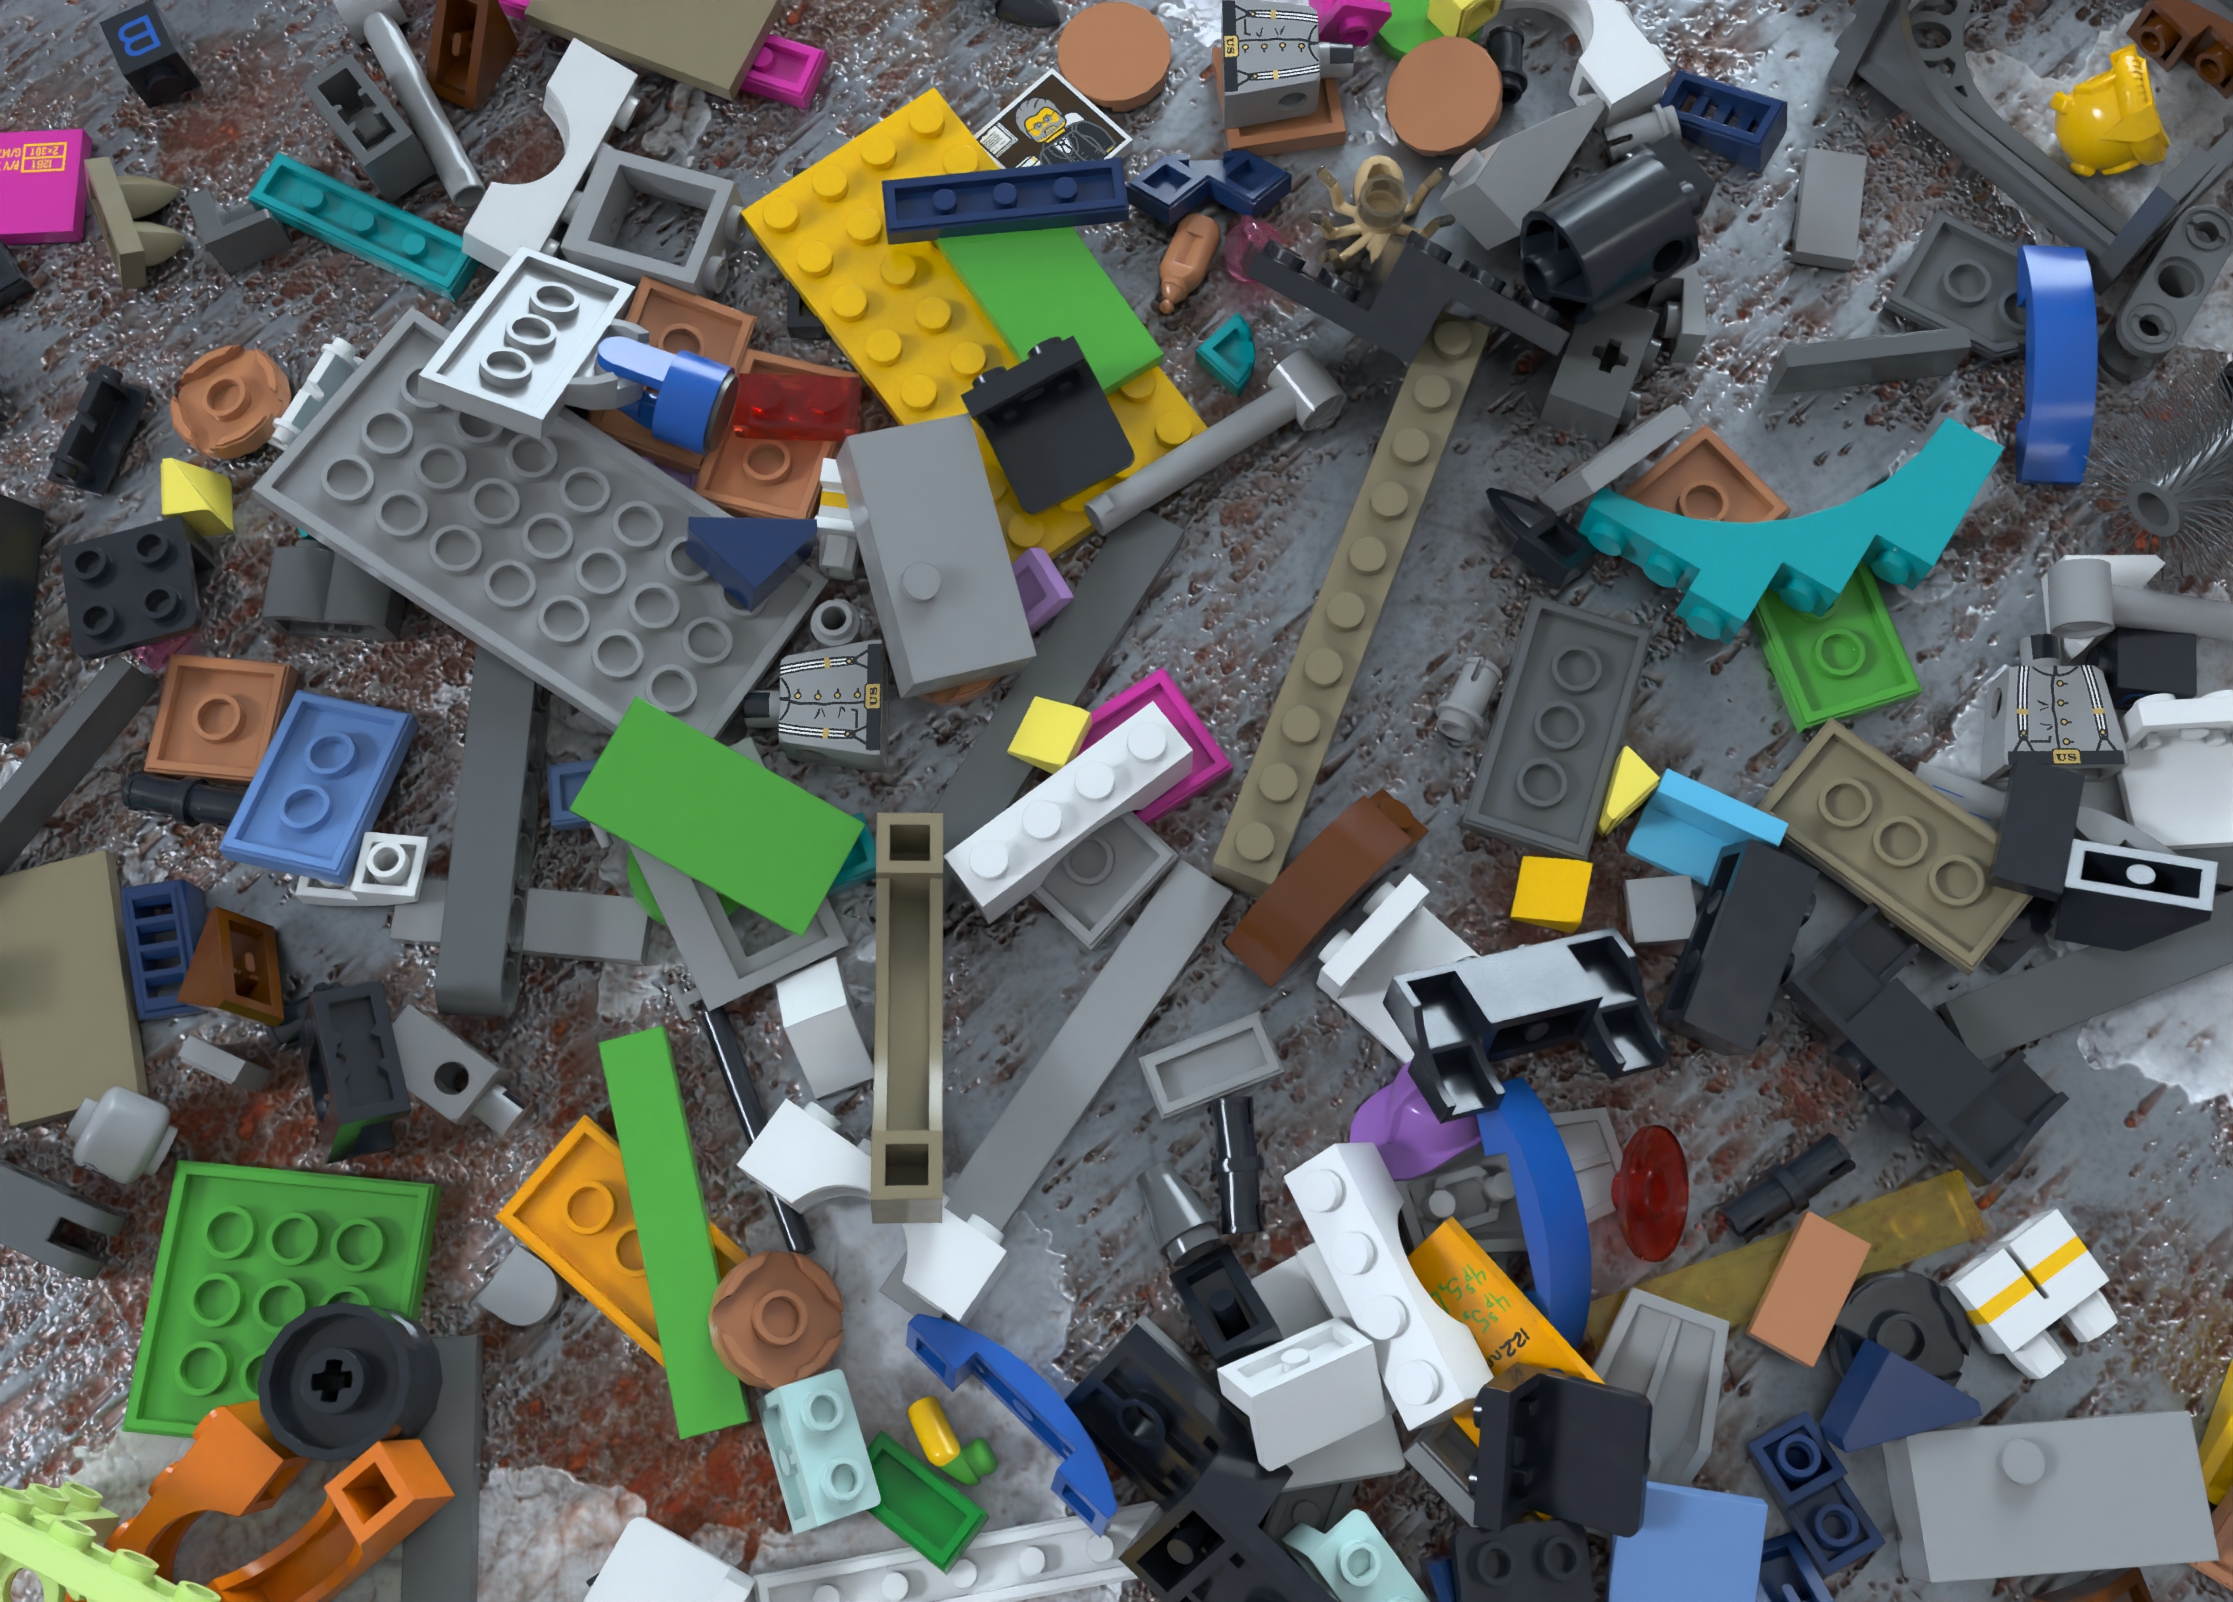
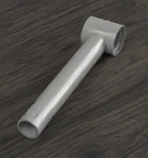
M332 0L356 44L359 46L367 41L370 44L433 166L437 169V173L453 204L458 208H470L479 204L486 193V189L470 159L466 156L459 138L399 26L409 22L399 1Z
M1300 349L1286 357L1270 373L1267 384L1272 390L1135 472L1125 481L1117 483L1086 502L1084 509L1087 517L1097 532L1104 536L1137 516L1142 510L1150 508L1291 420L1295 419L1304 431L1313 430L1321 426L1342 408L1346 402L1347 395L1311 349Z
M2080 558L2055 563L2047 569L2050 633L2053 636L2068 639L2097 637L2113 631L2114 624L2157 631L2196 634L2197 637L2233 642V603L2112 584L2111 564L2101 559Z

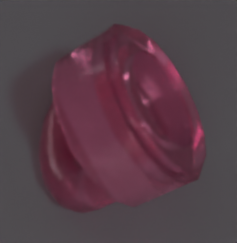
M1245 215L1241 218L1240 224L1229 232L1224 244L1225 266L1231 275L1243 282L1259 283L1245 274L1239 262L1250 241L1263 248L1269 238L1283 244L1282 237L1274 227L1266 222L1257 221L1250 215Z

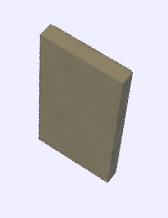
M531 0L524 11V15L528 24L532 27L570 41L576 38L596 51L733 101L783 7L781 0Z
M1831 717L1756 807V809L1789 823L1781 841L1784 845L1868 905L1874 903L1880 909L1879 913L1968 977L2033 897L1987 884L1998 834L1997 831Z
M107 850L0 876V1048L11 1127L24 1129L74 1116L85 1097L98 1102L105 1091L114 1086L125 1087L143 1096H149L122 915V900L116 856Z

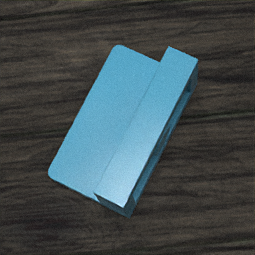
M1667 768L1658 780L1659 785L1645 804L1626 846V851L1629 855L1675 876L1690 875L1692 884L1706 890L1721 847L1753 839L1776 850L1782 841L1789 823Z

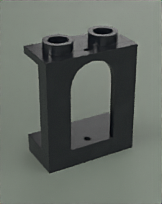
M382 980L310 993L299 1043L326 1165L393 1150L395 1145L389 1121L408 1117L412 1109ZM325 1094L330 1095V1101L324 1099Z

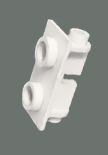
M336 337L332 344L325 343L322 346L321 352L323 355L309 374L307 381L298 391L281 419L275 418L272 425L276 430L271 439L267 441L270 445L285 451L364 361L355 356L357 349L347 341Z

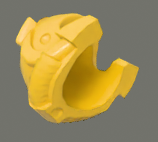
M2131 43L2110 53L2111 69L2093 76L2081 84L2074 85L2073 90L2068 95L2061 91L2056 92L2049 103L2050 108L2056 111L2054 129L2059 145L2073 161L2069 168L2074 174L2082 177H2091L2095 174L2096 170H2099L2103 175H2113L2128 171L2139 164L2145 166L2157 165L2164 160L2167 154V147L2171 146L2157 112L2146 60L2138 56L2135 44Z

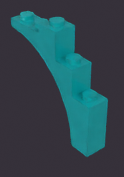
M1947 417L1921 452L1889 479L1850 501L1798 518L1754 523L1697 520L1647 507L1602 487L1590 503L1578 532L1587 536L1590 543L1599 551L1611 556L1620 555L1643 568L1645 575L1653 582L1668 588L1676 587L1686 593L1675 614L1685 619L1689 628L1698 635L1712 640L1720 639L1730 645L1767 587L1779 593L1782 601L1788 606L1802 612H1812L1821 618L1840 595L1860 560L1870 566L1872 571L1882 580L1892 584H1902L1914 590L1936 564L2004 447Z

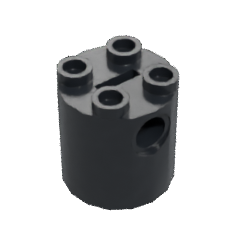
M1643 149L1530 210L1522 219L1520 232L1521 270L1526 285L1536 299L1541 302H1548L1553 309L1560 312L1559 315L1571 324L1584 325L1699 261L1700 251L1695 218L1702 214L1703 208L1698 192L1687 181L1678 183L1652 150Z

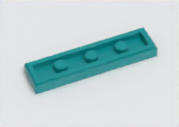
M279 152L247 198L255 210L269 209L277 220L455 303L481 263L462 252L463 237Z

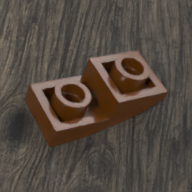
M2148 0L2126 32L2137 43L2140 50L2155 60L2167 73L2185 60L2203 81L2215 88L2225 99L2233 95V23L2187 0Z

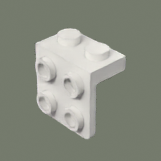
M2233 690L2216 691L2196 699L2176 700L2173 694L2160 693L2137 700L2133 707L2118 721L2130 763L2116 773L2127 822L2154 837L2171 850L2233 846Z
M1411 874L1397 888L1389 881L1382 885L1363 907L1362 911L1369 918L1352 935L1343 928L1326 945L1318 956L1325 965L1321 968L1316 983L1404 1064L1413 1059L1414 1052L1383 1005V1000L1392 977L1454 963L1467 956L1480 957L1423 906L1430 891Z
M638 1516L632 1519L626 1526L583 1602H749L746 1598L755 1581L751 1576L651 1519Z

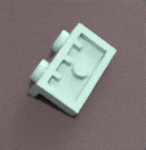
M835 1369L778 1387L756 1400L794 1535L879 1505L881 1501L880 1493L842 1370Z
M1359 1509L1352 1510L1326 1534L1300 1522L1281 1539L1298 1565L1338 1602H1430L1367 1514Z

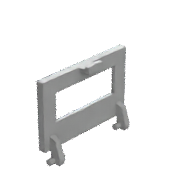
M751 737L729 746L732 750L765 768ZM590 823L602 849L614 844L608 832ZM629 844L696 985L695 988L687 992L684 991L680 981L668 986L684 1022L696 1016L691 1004L701 999L707 1010L711 1011L849 945L825 896L802 938L792 935L746 957L714 890Z

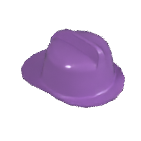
M1412 1060L1402 1066L1393 1083L1376 1092L1360 1106L1350 1129L1349 1143L1374 1142L1393 1181H1408L1430 1173L1462 1152L1482 1142L1477 1115L1440 1124L1407 1072Z

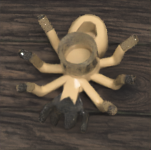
M1384 155L1371 156L1364 160L1357 170L1352 190L1355 206L1348 204L1343 199L1339 182L1325 166L1321 165L1316 171L1317 176L1330 192L1334 210L1354 218V223L1333 227L1329 217L1312 211L1308 213L1307 221L1319 225L1324 237L1328 240L1362 235L1361 238L1343 252L1339 253L1336 249H1328L1320 252L1318 258L1321 263L1331 261L1332 265L1337 269L1345 266L1366 247L1370 255L1350 275L1349 281L1357 289L1358 279L1363 276V285L1391 233L1408 238L1411 230H1414L1430 239L1439 228L1452 226L1455 223V217L1452 214L1432 219L1426 227L1421 229L1402 224L1403 218L1411 216L1420 210L1430 191L1444 178L1445 171L1442 168L1435 169L1421 183L1414 197L1407 204L1408 193L1404 186L1402 170L1397 162Z

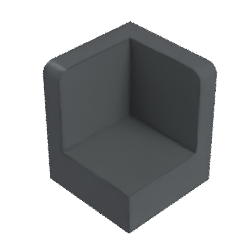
M208 188L186 197L204 245L228 274L294 247L285 224L277 220L269 209L257 211L250 203L227 213Z

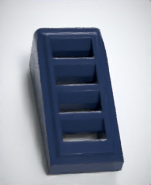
M1678 69L1658 102L1662 108L1673 105L1679 120L1682 137L1740 166L1760 173L1764 171L1787 129L1788 102L1682 69ZM1690 94L1696 97L1697 100L1689 113L1680 111ZM1711 105L1718 108L1711 120L1704 118ZM1732 116L1739 119L1735 128L1728 126ZM1754 127L1758 128L1755 134L1751 133Z
M182 879L122 888V915L139 1020L151 1022L207 1013L208 1011L177 1002L178 994L158 997V986L180 983L185 979L204 929L203 890ZM173 908L172 914L155 916V910ZM176 931L178 940L156 943V934ZM181 958L182 966L157 970V960Z

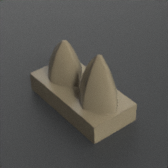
M109 156L84 159L88 199L122 290L147 287L146 267L162 263L172 257L182 247L186 237L166 226L150 222H133V219L150 215L164 208L180 193V189L155 178L138 175H116Z

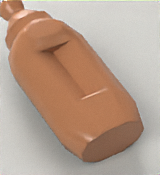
M1197 213L1188 214L1178 224L1160 265L1159 275L1162 281L1160 290L1164 300L1160 303L1159 307L1162 313H1171L1174 309V304L1186 299L1188 293L1193 292L1203 281L1221 236L1220 225L1213 219Z

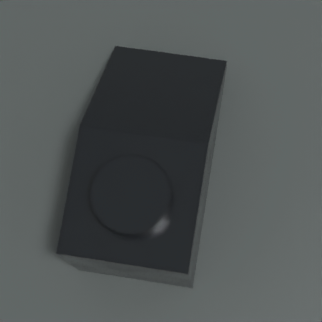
M2073 839L2054 939L2126 952L2210 921L2218 862Z
M1228 1244L1169 1275L1217 1368H1221L1284 1340L1278 1325Z

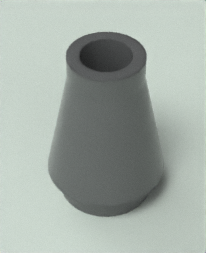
M1171 1161L1155 1164L1137 1177L1136 1181L1143 1192L1160 1255H1168L1173 1265L1179 1267L1200 1259L1220 1244L1221 1239L1216 1231L1219 1221L1181 1178Z

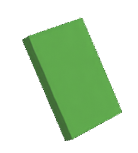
M1861 560L1840 595L1822 618L1812 612H1802L1788 606L1782 601L1779 593L1768 587L1749 616L1798 735L1822 728L1830 717L1837 722L1845 721L1916 699L1923 692L1869 566Z

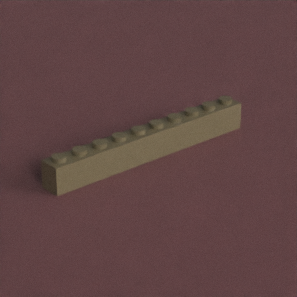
M1441 310L1408 368L1212 861L1211 879L1223 886L1259 899L1284 871L1481 364L1491 329L1489 326Z

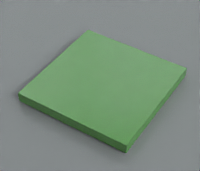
M178 1160L122 1431L192 1438L197 1425L215 1408L221 1405L227 1406L259 1400L257 1382L267 1349L286 1324L310 1308L336 1302H347L401 1311L418 1322L442 1187L426 1183Z

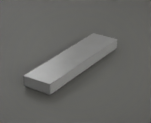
M423 878L418 901L396 904L389 938L400 944L440 947L448 881ZM529 888L522 955L646 966L653 919L636 903L634 897Z

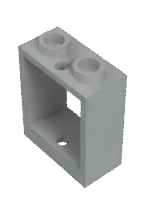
M603 146L560 248L568 263L635 286V293L644 275L712 300L714 293L719 294L725 286L728 276L727 260L734 242L740 243L745 236L747 227L743 222L741 211L746 208H744L735 181ZM635 191L708 210L685 267L612 247Z

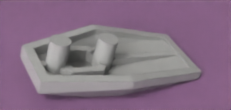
M1606 1107L1549 1113L1570 1157L1580 1188L1587 1224L1638 1200ZM1480 1142L1430 1173L1408 1181H1394L1404 1200L1399 1210V1217L1411 1253L1451 1216L1456 1219L1487 1254L1528 1252L1507 1153L1485 1156L1483 1143Z
M1631 1287L1591 1369L1605 1384L1642 1393L1650 1400L1653 1411L1647 1481L1689 1487L1711 1454L1730 1322ZM1583 1525L1585 1531L1612 1540L1611 1533Z

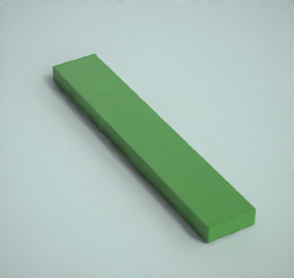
M659 1026L599 1042L680 1440L751 1422L752 1418L744 1382L724 1367L711 1343L708 1315L713 1293L722 1279L668 1029L664 1026Z

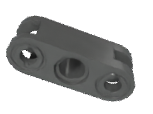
M2196 205L2183 212L2152 249L2098 341V362L2109 375L2123 381L2142 379L2148 376L2181 340L2233 251V220L2228 214L2210 205ZM2121 344L2128 352L2139 358L2128 359L2124 357L2120 352L2119 345Z
M0 1157V1244L59 1271L83 1279L95 1280L105 1262L104 1259L58 1237L66 1220H70L91 1230L118 1237L128 1217L104 1204Z

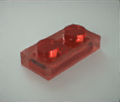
M739 373V388L733 421L736 437L741 439L844 442L847 436L859 434L863 395L861 377Z

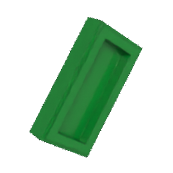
M880 1430L866 1449L881 1501L879 1505L866 1509V1511L947 1576L990 1517L983 1509L889 1435Z

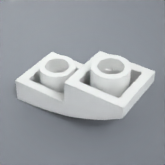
M365 832L358 860L346 886L300 876L295 895L303 904L327 906H384L416 902L419 899L431 841L428 837Z

